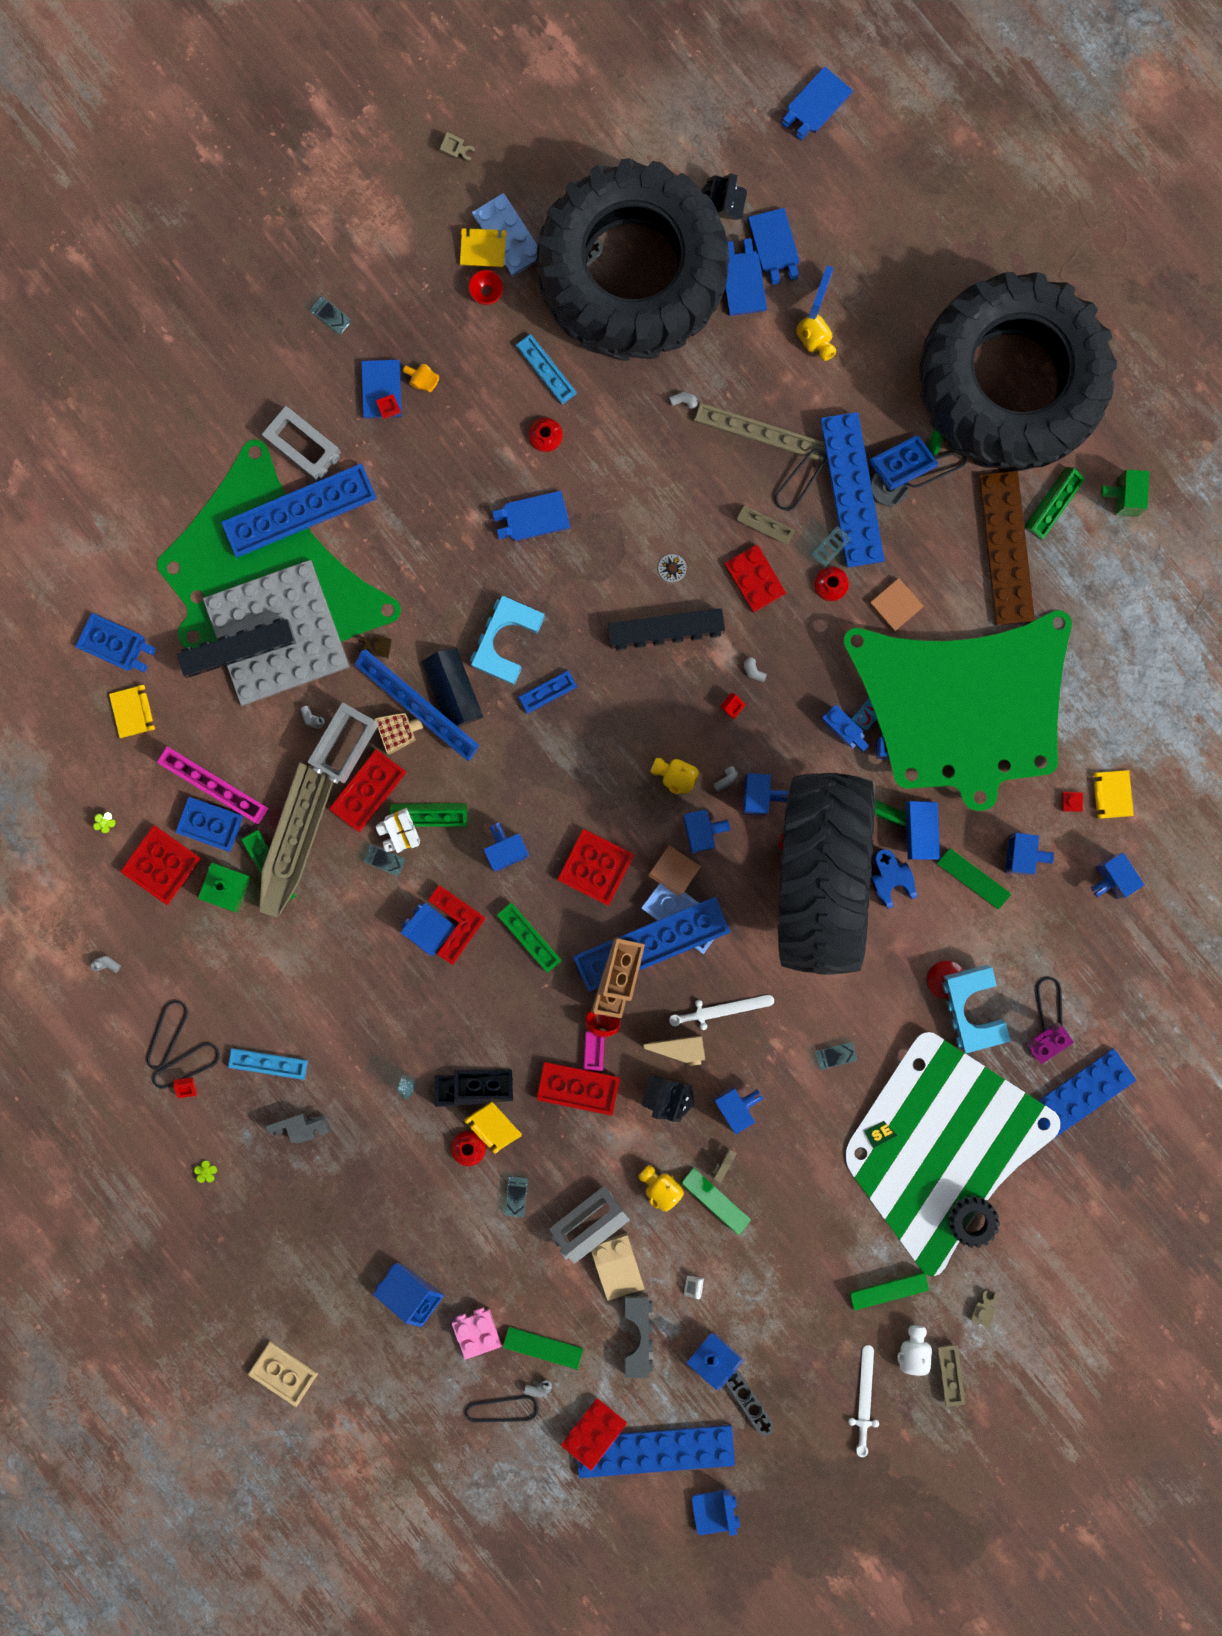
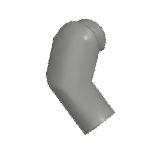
M681 392L669 397L672 406L684 402L692 409L698 405L696 396L687 392Z
M747 658L744 662L747 676L764 683L767 674L757 670L754 658Z
M309 705L300 708L307 726L315 729L323 727L325 723L324 718L312 715Z
M733 766L725 770L727 777L714 783V787L718 792L729 787L737 778L738 772L735 771Z
M108 956L95 958L90 965L93 971L109 968L114 973H117L121 968L120 964Z
M544 1380L536 1387L526 1384L524 1394L542 1398L552 1390V1383L549 1380Z

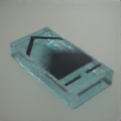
M323 296L310 310L312 314L339 335L342 334L352 321Z
M371 844L363 860L364 863L398 877L406 861L403 857L386 852V850Z
M853 1042L815 1051L820 1070L858 1061Z
M509 1176L505 1216L524 1217L528 1178Z

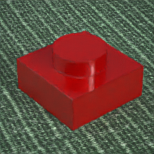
M394 394L376 400L383 420L401 413Z
M731 692L720 707L729 717L735 719L746 704L736 694Z
M1063 792L1062 812H1083V792Z
M193 1077L174 1080L173 1086L177 1098L197 1096V1088Z

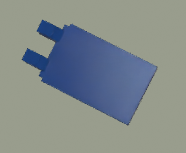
M824 67L788 106L789 112L783 118L782 125L788 129L796 119L800 120L803 125L797 130L796 137L802 141L810 131L816 133L849 98L853 90L827 67Z
M785 208L748 217L762 271L769 272L772 285L780 283L778 269L787 267L790 281L798 279L799 274L796 265L799 264L800 260Z
M751 238L744 239V253L734 254L733 241L728 242L729 264L725 290L729 316L767 311L759 254H757V251L753 252Z
M561 491L506 503L504 509L492 511L494 522L507 519L509 526L497 530L499 540L511 537L515 541H520L570 529Z
M91 613L75 646L126 671L135 668L144 673L148 666L136 660L140 651L142 650L152 656L156 651V648L145 643L146 639H143L144 636Z

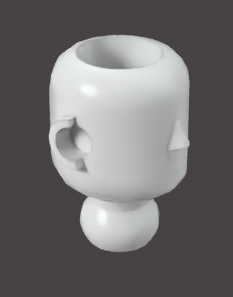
M912 1325L908 1329L910 1340L902 1343L901 1352L898 1353L900 1369L903 1373L909 1375H927L930 1372L932 1355L931 1346L924 1342L927 1331L923 1326Z

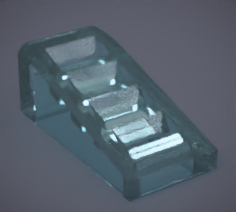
M837 526L811 555L826 568L851 538ZM836 533L844 540L843 543L834 537ZM831 539L839 546L837 549L829 542ZM825 545L833 551L832 555L824 548ZM820 551L828 557L827 560L819 554Z
M402 1075L397 1089V1093L402 1098L409 1099L412 1097L417 1082L416 1078Z

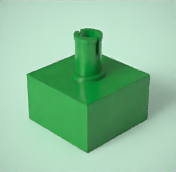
M1126 469L1117 478V487L1105 485L1101 487L1102 498H1116V515L1139 517L1148 509L1150 471Z
M211 863L198 899L238 913L251 876Z

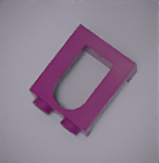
M1057 1022L1025 1044L1035 1059L1043 1064L1073 1044L1074 1041L1065 1028Z

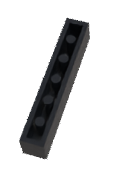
M722 608L608 623L611 649L615 648L616 651L626 650L628 646L643 648L646 647V644L653 643V646L664 645L665 641L681 643L684 642L683 639L691 638V641L702 640L703 636L719 638L721 634L725 633Z
M278 618L273 620V624L270 625L259 624L251 631H247V629L241 630L232 637L226 635L219 637L218 641L213 643L207 641L199 644L200 647L194 649L192 647L182 649L181 653L177 654L183 676L190 678L297 644L289 620Z

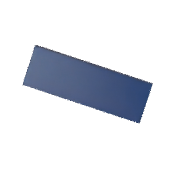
M826 266L809 314L811 319L815 320L833 272V267Z
M569 670L518 698L526 713L529 714L576 689L577 685Z

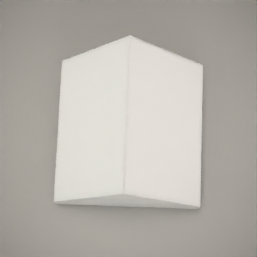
M687 1276L684 1295L700 1299L704 1278Z

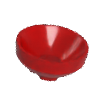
M479 271L473 275L469 282L470 295L481 305L494 304L502 296L503 282L499 275L493 271ZM483 287H491L492 293L489 296H484L481 293Z
M547 417L534 421L528 433L531 445L540 452L554 451L560 446L563 439V431L559 423ZM543 427L551 430L549 437H542L540 435V430Z
M827 567L817 574L814 587L818 596L823 600L837 601L847 593L849 581L846 573L840 568ZM830 577H835L838 580V585L834 588L827 584V579Z
M591 1011L587 1013L585 1020L587 1029L598 1038H607L616 1034L621 1024L620 1018L591 1013ZM597 1028H603L606 1031L598 1030Z
M464 1131L453 1139L451 1153L459 1164L474 1166L484 1158L486 1144L474 1131ZM471 1144L474 1148L473 1153L465 1155L462 1152L463 1145Z

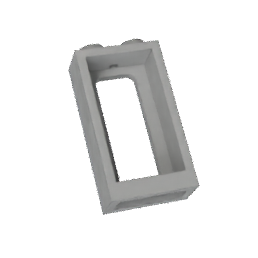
M287 406L283 408L262 433L263 438L315 481H318L319 478L323 479L328 473L327 469L331 464L334 465L340 458L339 454L341 452L337 446ZM289 421L325 449V453L317 463H311L278 436Z
M342 702L308 761L309 764L313 765L311 769L319 774H322V772L329 775L328 779L337 784L339 781L345 783L379 723ZM355 718L364 723L365 728L342 768L336 770L326 764V759L349 719Z
M603 1186L549 1228V1230L553 1234L551 1237L552 1241L557 1247L560 1246L562 1248L559 1250L565 1260L569 1258L575 1264L629 1222L630 1219L612 1193ZM606 1203L609 1205L610 1211L571 1242L566 1241L564 1238L566 1234Z

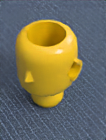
M817 315L815 320L809 318V316L801 320L797 325L796 333L803 346L812 353L819 351V356L824 361L834 357L836 348L830 344L832 332L823 318Z
M656 758L651 768V773L663 776V784L672 793L687 795L692 791L699 775V770L683 760L673 759L668 764L662 758Z
M651 1165L646 1166L638 1175L639 1180L648 1185L646 1195L650 1199L649 1203L656 1209L659 1208L661 1211L667 1212L684 1195L682 1187L673 1179V1176L667 1173H662L658 1176Z

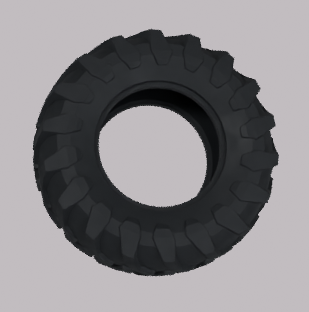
M627 158L621 159L619 166L597 165L591 168V175L577 181H571L565 187L566 194L562 198L559 197L549 208L545 225L542 226L539 234L536 258L537 278L547 308L567 335L577 340L587 350L596 354L601 352L614 359L628 361L630 357L654 359L659 357L662 351L667 352L679 349L686 344V340L690 336L696 335L705 327L713 311H716L725 290L728 277L729 249L725 228L721 223L716 207L707 194H702L689 176L684 173L676 175L661 162L652 161L649 166ZM624 224H639L656 230L669 241L676 253L679 268L675 277L662 291L643 299H623L606 292L592 278L586 264L590 248L603 233Z
M1005 272L986 281L982 280L971 285L954 298L937 317L923 345L924 350L919 364V380L922 382L920 397L928 413L932 416L929 421L932 428L949 440L948 447L953 452L973 458V463L980 467L1002 468L1003 471L1017 472L1044 467L1060 460L1079 447L1094 432L1104 417V411L1113 395L1114 381L1112 380L1113 371L1117 369V360L1114 358L1108 343L1112 339L1111 330L1104 327L1095 317L1098 308L1093 302L1084 301L1074 295V286L1068 282L1047 281L1046 274L1039 272L1016 276L1014 272ZM1000 335H1020L1034 340L1049 353L1056 366L1058 389L1054 401L1042 409L1031 412H1014L996 405L983 393L977 382L974 371L976 349L987 340Z
M829 772L793 776L785 810L782 839L783 850L781 851L780 864L781 879H779L778 948L782 967L820 975L861 971L867 941L870 900L869 883L871 882V856L873 854L872 834H874L875 795L873 781L848 774Z

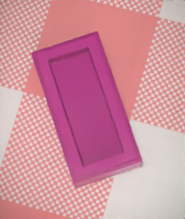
M586 1031L583 1070L603 1071L604 1037L598 1038L590 1031Z

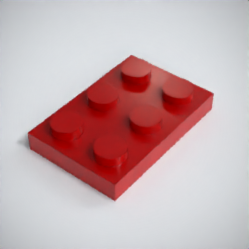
M758 544L724 564L753 613L786 595V591Z
M597 1398L560 1446L592 1471L628 1423Z

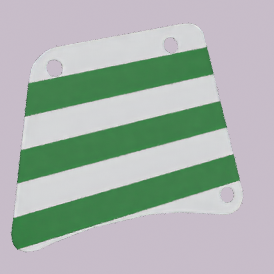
M927 1032L921 1034L914 1041L852 1136L846 1150V1162L854 1178L920 1269L928 1276H936L945 1269L959 1243V1240L957 1241L948 1224V1214L951 1213L950 1208L952 1205L955 1206V1202L958 1199L961 1201L962 1197L967 1196L968 1198L970 1195L980 1196L988 1201L997 1187L1019 1165L1055 1138L1060 1130V1119L1056 1112L938 1035ZM917 1058L925 1061L926 1066L922 1071H916L913 1068V1061ZM1040 1118H1048L1050 1120V1128L1048 1130H1040L1037 1123ZM885 1121L897 1136L873 1148L864 1131ZM859 1147L867 1150V1157L863 1160H858L854 1155L855 1150ZM972 1211L965 1215L962 1222L965 1230L979 1211Z

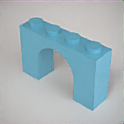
M502 596L501 600L497 599L493 610H495L493 617L488 618L485 626L488 629L485 635L481 634L478 641L480 647L477 652H473L470 662H472V668L514 686L522 668L520 665L500 657L495 652L493 647L494 637L501 628L508 625H516L538 634L545 615Z
M987 964L944 976L945 982L942 983L945 994L948 993L949 996L947 1006L949 1011L953 1012L954 1019L951 1021L954 1030L958 1032L959 1037L956 1038L958 1048H962L965 1053H970L1010 1042L1006 1022L1002 1019L982 1025H974L969 1023L964 1016V1004L971 994L997 986L993 968Z

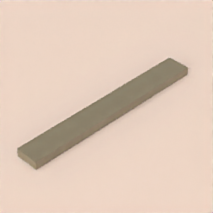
M699 403L694 418L696 423L806 457L813 449H820L826 455L823 441ZM813 452L809 459L822 462L823 455L820 452Z

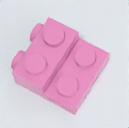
M484 1307L473 1311L474 1314L469 1316L461 1314L456 1316L455 1321L452 1322L465 1360L502 1347L490 1308L486 1310Z

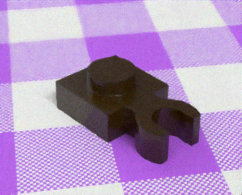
M372 636V641H368L365 637H359V641L365 642L363 648L357 647L359 652L366 649L370 650V653L375 657L389 659L392 639Z

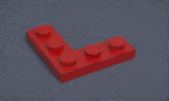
M438 885L428 901L454 918L459 924L437 955L454 965L486 920V917Z

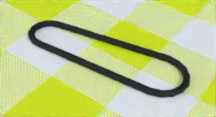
M811 450L777 491L775 502L780 509L790 511L799 504L826 461V455L822 450ZM813 452H820L823 455V461L797 502L790 508L782 507L778 502L779 493Z
M950 452L934 458L937 460L958 453ZM962 455L964 458L963 464L923 483L913 485L907 482L906 485L913 488L921 487L965 466L967 458Z
M1053 977L1043 978L1037 985V997L1043 1031H1045L1039 989L1041 983L1046 980H1052L1058 985L1060 1024L1063 1026L1061 985Z
M170 1001L163 1010L147 1057V1063L152 1069L158 1070L164 1067L187 1019L188 1009L181 1001ZM178 1003L185 1009L184 1019L162 1065L154 1067L150 1063V1057L166 1010L171 1004Z
M212 1043L201 1044L158 1070L153 1076L154 1085L160 1089L172 1086L174 1081L164 1086L158 1085L156 1083V1076L204 1046H211L216 1050L217 1058L215 1062L180 1079L189 1078L213 1067L219 1061V1049Z
M531 1396L476 1402L467 1407L466 1417L471 1422L530 1421L537 1416L539 1406L537 1401ZM519 1399H530L536 1406V1411L530 1418L472 1419L468 1413L472 1406Z

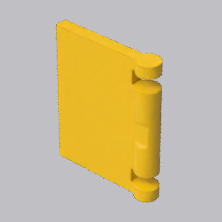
M462 228L460 265L504 267L506 230H502L501 238H498V230L470 229V237H468L467 229Z
M145 685L109 694L120 738L155 730L154 725L146 726V723L153 721L147 694L139 695L138 691L145 689Z
M1129 770L1093 773V777H1101V781L1094 782L1096 809L1104 810V814L1097 815V819L1134 816Z
M490 1102L464 1119L466 1124L472 1120L474 1121L470 1128L489 1148L493 1144L496 1145L492 1149L494 1154L522 1136L521 1132L493 1102Z

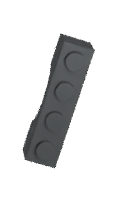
M625 1295V1318L634 1322L641 1334L637 1347L625 1354V1378H649V1372H653V1360H649V1352H653V1340H649V1332H653L652 1320H649V1312H652V1300H649L648 1295Z

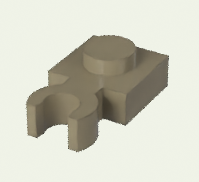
M447 132L439 151L457 159L459 154L464 161L470 162L471 158L465 152L470 151L474 153L475 148L463 146V139Z
M729 1149L721 1164L717 1163L712 1171L714 1180L721 1183L736 1156V1152Z
M984 1289L981 1293L982 1303L976 1301L970 1320L990 1327L996 1310L991 1305L996 1302L997 1294L993 1293L992 1298L987 1299L988 1291Z

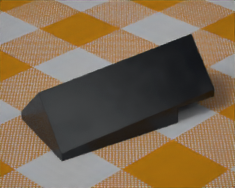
M457 648L438 651L421 661L440 712L457 727L484 718Z
M454 1070V1075H435V1107L513 1101L512 1070Z

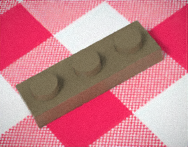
M745 505L737 518L743 525L750 526L760 533L787 545L795 532L794 529Z
M958 1345L937 1346L945 1406L965 1405Z

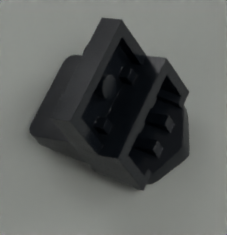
M733 173L724 177L714 175L708 178L700 191L702 194H707L712 200L719 217L740 220L743 216L747 190L738 186V175Z
M651 1076L642 1100V1106L652 1110L651 1117L655 1119L681 1122L682 1117L694 1106L693 1085L679 1080H668L659 1076Z

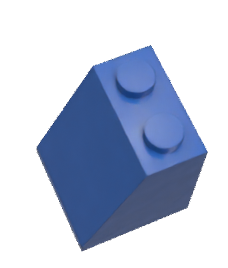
M399 1263L390 1267L388 1275L377 1285L376 1291L373 1294L403 1322L419 1327L425 1324L445 1296L408 1267Z

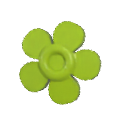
M105 812L103 816L96 814L94 819L97 822L93 824L94 829H101L102 833L109 832V827H114L116 823L114 819H111L112 814L110 812Z
M203 1161L202 1167H195L194 1172L198 1174V1182L203 1183L205 1179L208 1183L214 1181L215 1178L212 1174L217 1172L216 1166H210L209 1161Z

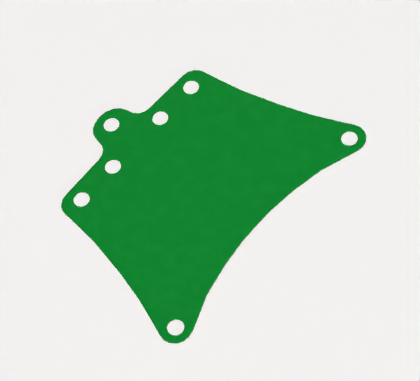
M257 439L246 442L213 496L188 528L158 558L157 569L187 607V617L178 629L179 641L185 648L192 647L194 649L200 647L199 644L210 641L213 643L218 641L204 600L200 603H194L190 597L193 591H201L205 598L309 560L313 563L341 642L396 621L400 617L401 606L396 599L367 584L346 568L321 544L309 528L236 558L221 522L287 495L277 477L266 444ZM253 446L261 449L262 454L258 459H252L249 456V449ZM170 562H177L180 565V570L177 574H170L167 571V566ZM391 604L394 607L393 615L384 616L381 612L382 606ZM197 631L200 636L198 642H188L186 637L188 632Z
M1056 610L1025 626L995 635L966 640H910L889 637L861 628H853L846 632L844 636L845 648L864 683L885 739L893 776L898 786L907 789L953 786L960 791L962 799L968 808L975 811H984L990 809L996 803L998 787L1003 781L1049 775L1057 769V724L1060 687L1068 640L1072 628L1071 618L1066 612ZM1056 617H1061L1065 620V627L1061 630H1057L1053 626V620ZM853 635H860L863 638V645L856 648L852 646L851 638ZM1039 755L1044 756L1047 760V765L1042 769L1036 767L1034 763L1035 758ZM1003 759L1008 760L1011 765L1008 772H1001L998 768L999 761ZM945 765L953 766L955 770L953 777H944L942 769ZM908 768L916 769L918 773L916 780L909 781L906 779L905 772ZM977 791H983L986 794V801L983 804H978L974 801V794Z

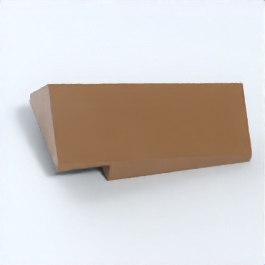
M617 937L614 938L591 1013L622 1018L626 1000H632L645 944Z

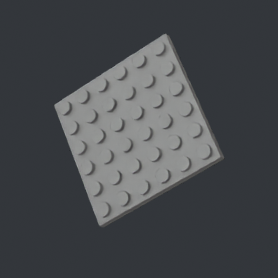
M311 560L203 598L217 639L229 635V637L235 636L236 632L245 629L247 631L254 630V627L259 624H273V620L278 618L288 619L291 624L297 644L227 666L241 706L350 668Z

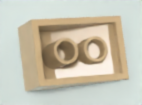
M702 1036L643 1043L644 1049L685 1063L689 1062L690 1066L700 1065L701 1061L705 1060Z
M628 1233L608 1238L591 1251L607 1301L645 1289Z

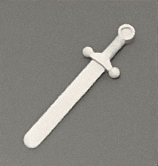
M764 995L703 1009L702 1001L696 1000L695 1005L698 1007L696 1012L680 1016L671 1015L669 1023L672 1026H678L683 1022L699 1020L701 1022L700 1028L705 1030L707 1029V1024L705 1023L707 1019L768 1007L774 1004V998L771 995Z
M870 1345L864 1346L862 1350L858 1420L854 1418L848 1420L849 1425L853 1426L856 1424L860 1427L859 1444L856 1447V1453L860 1457H865L868 1454V1448L866 1447L867 1428L879 1426L878 1420L870 1421L874 1349Z

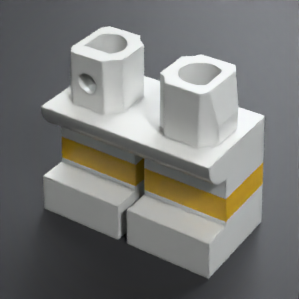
M407 808L386 816L384 821L376 825L380 836L389 833L391 837L383 841L386 852L396 850L398 853L403 849L414 848L420 844V838Z

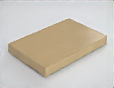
M270 1341L248 1373V1376L297 1407L319 1373Z

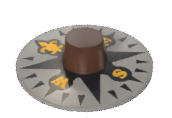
M675 554L663 557L658 566L660 576L667 582L680 581L685 576L687 570L683 558Z

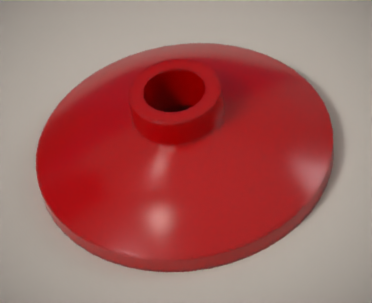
M952 961L936 963L928 973L927 983L929 989L935 996L949 999L948 993L945 994L942 983L945 982L944 976L961 972L963 969Z

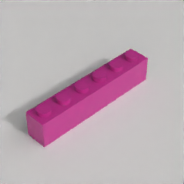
M168 746L157 761L161 766L256 824L261 822L269 809Z

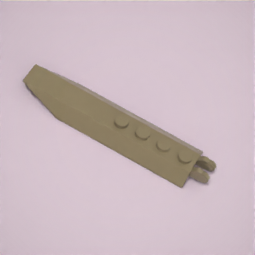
M327 757L326 764L329 765L331 758ZM300 762L262 870L259 912L276 918L280 916L300 882L333 785V781L328 779L329 775L322 772V774H319L311 769L313 765L307 766Z

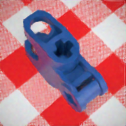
M887 849L876 852L873 860L878 873L871 876V881L876 894L880 897L886 909L893 907L890 894L895 886H902L910 899L916 898L917 892L914 877L907 862L898 865L893 852ZM882 854L884 856H888V859L886 860L887 864H885V862L880 861V859L882 858Z

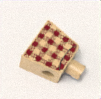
M406 713L375 719L379 723L378 730L388 755L414 742L416 739L413 732L423 728L420 720L416 718L409 721Z

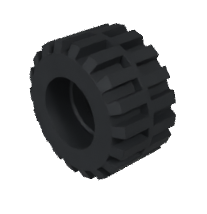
M970 1195L968 1198L964 1196L961 1201L958 1199L955 1202L956 1205H952L950 1208L951 1213L948 1214V1224L954 1237L964 1246L966 1244L970 1248H973V1246L980 1248L983 1244L985 1246L988 1245V1241H993L995 1233L998 1234L1000 1221L998 1220L999 1216L989 1201L984 1200L980 1196ZM972 1211H979L985 1217L983 1227L975 1232L965 1230L962 1225L965 1215Z

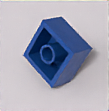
M747 773L745 776L743 814L766 816L769 813L770 801L787 803L788 797L780 796H788V791L771 790L770 774Z
M707 809L684 814L683 816L691 854L714 849L716 847L714 834L731 831L728 819L711 823Z
M500 822L495 824L498 832H496L494 825L489 827L496 843L484 849L494 872L530 857L520 834L506 838Z
M1011 834L1008 837L1005 873L1033 875L1036 872V862L1053 863L1054 852L1038 850L1039 835Z
M1123 852L1114 854L1096 866L1104 880L1092 886L1091 891H1096L1093 894L1098 898L1110 889L1115 898L1120 899L1126 898L1145 884Z
M731 1087L713 1098L735 1135L755 1123L749 1108L764 1100L762 1095H759L758 1089L742 1098L736 1089Z
M711 1333L688 1360L687 1364L715 1390H720L745 1359L716 1333Z

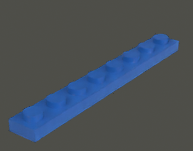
M366 649L361 651L355 663L358 669L464 759L469 761L473 758L480 746L369 651Z

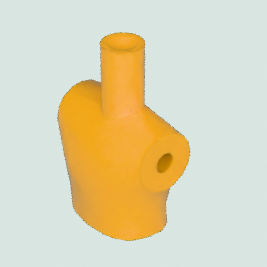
M421 364L417 370L407 365L403 369L404 373L412 376L409 384L415 389L432 392L439 381V375L434 373L426 364Z

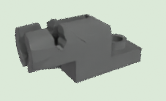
M305 1113L265 1126L267 1134L273 1132L274 1136L284 1133V1128H286L292 1143H302L314 1139L316 1131H318L320 1136L331 1132L325 1115L310 1117L307 1120Z

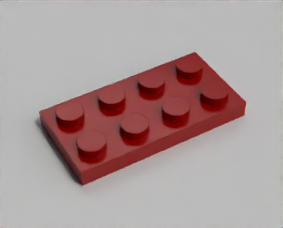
M376 749L329 809L360 833L407 772Z
M544 1062L537 1100L613 1116L620 1077Z

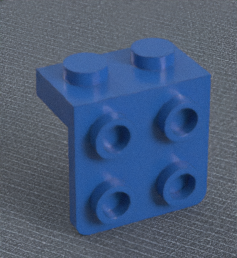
M420 903L413 911L414 917L411 920L407 919L401 926L403 929L401 934L413 941L427 954L433 956L452 934L455 926L429 904L424 903L422 905Z
M730 1489L692 1496L696 1529L699 1535L729 1531L730 1536L737 1535L736 1528H740L739 1517L734 1516L733 1508H737L735 1496H731Z

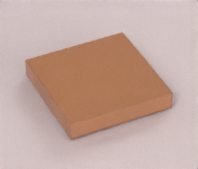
M900 578L870 602L871 606L894 632L924 607Z
M669 845L648 876L681 897L701 866Z

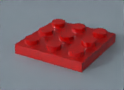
M154 825L120 872L161 902L169 905L202 858Z
M583 829L557 880L609 906L635 854Z

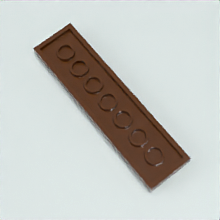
M1018 471L980 475L979 480L996 626L1035 621Z

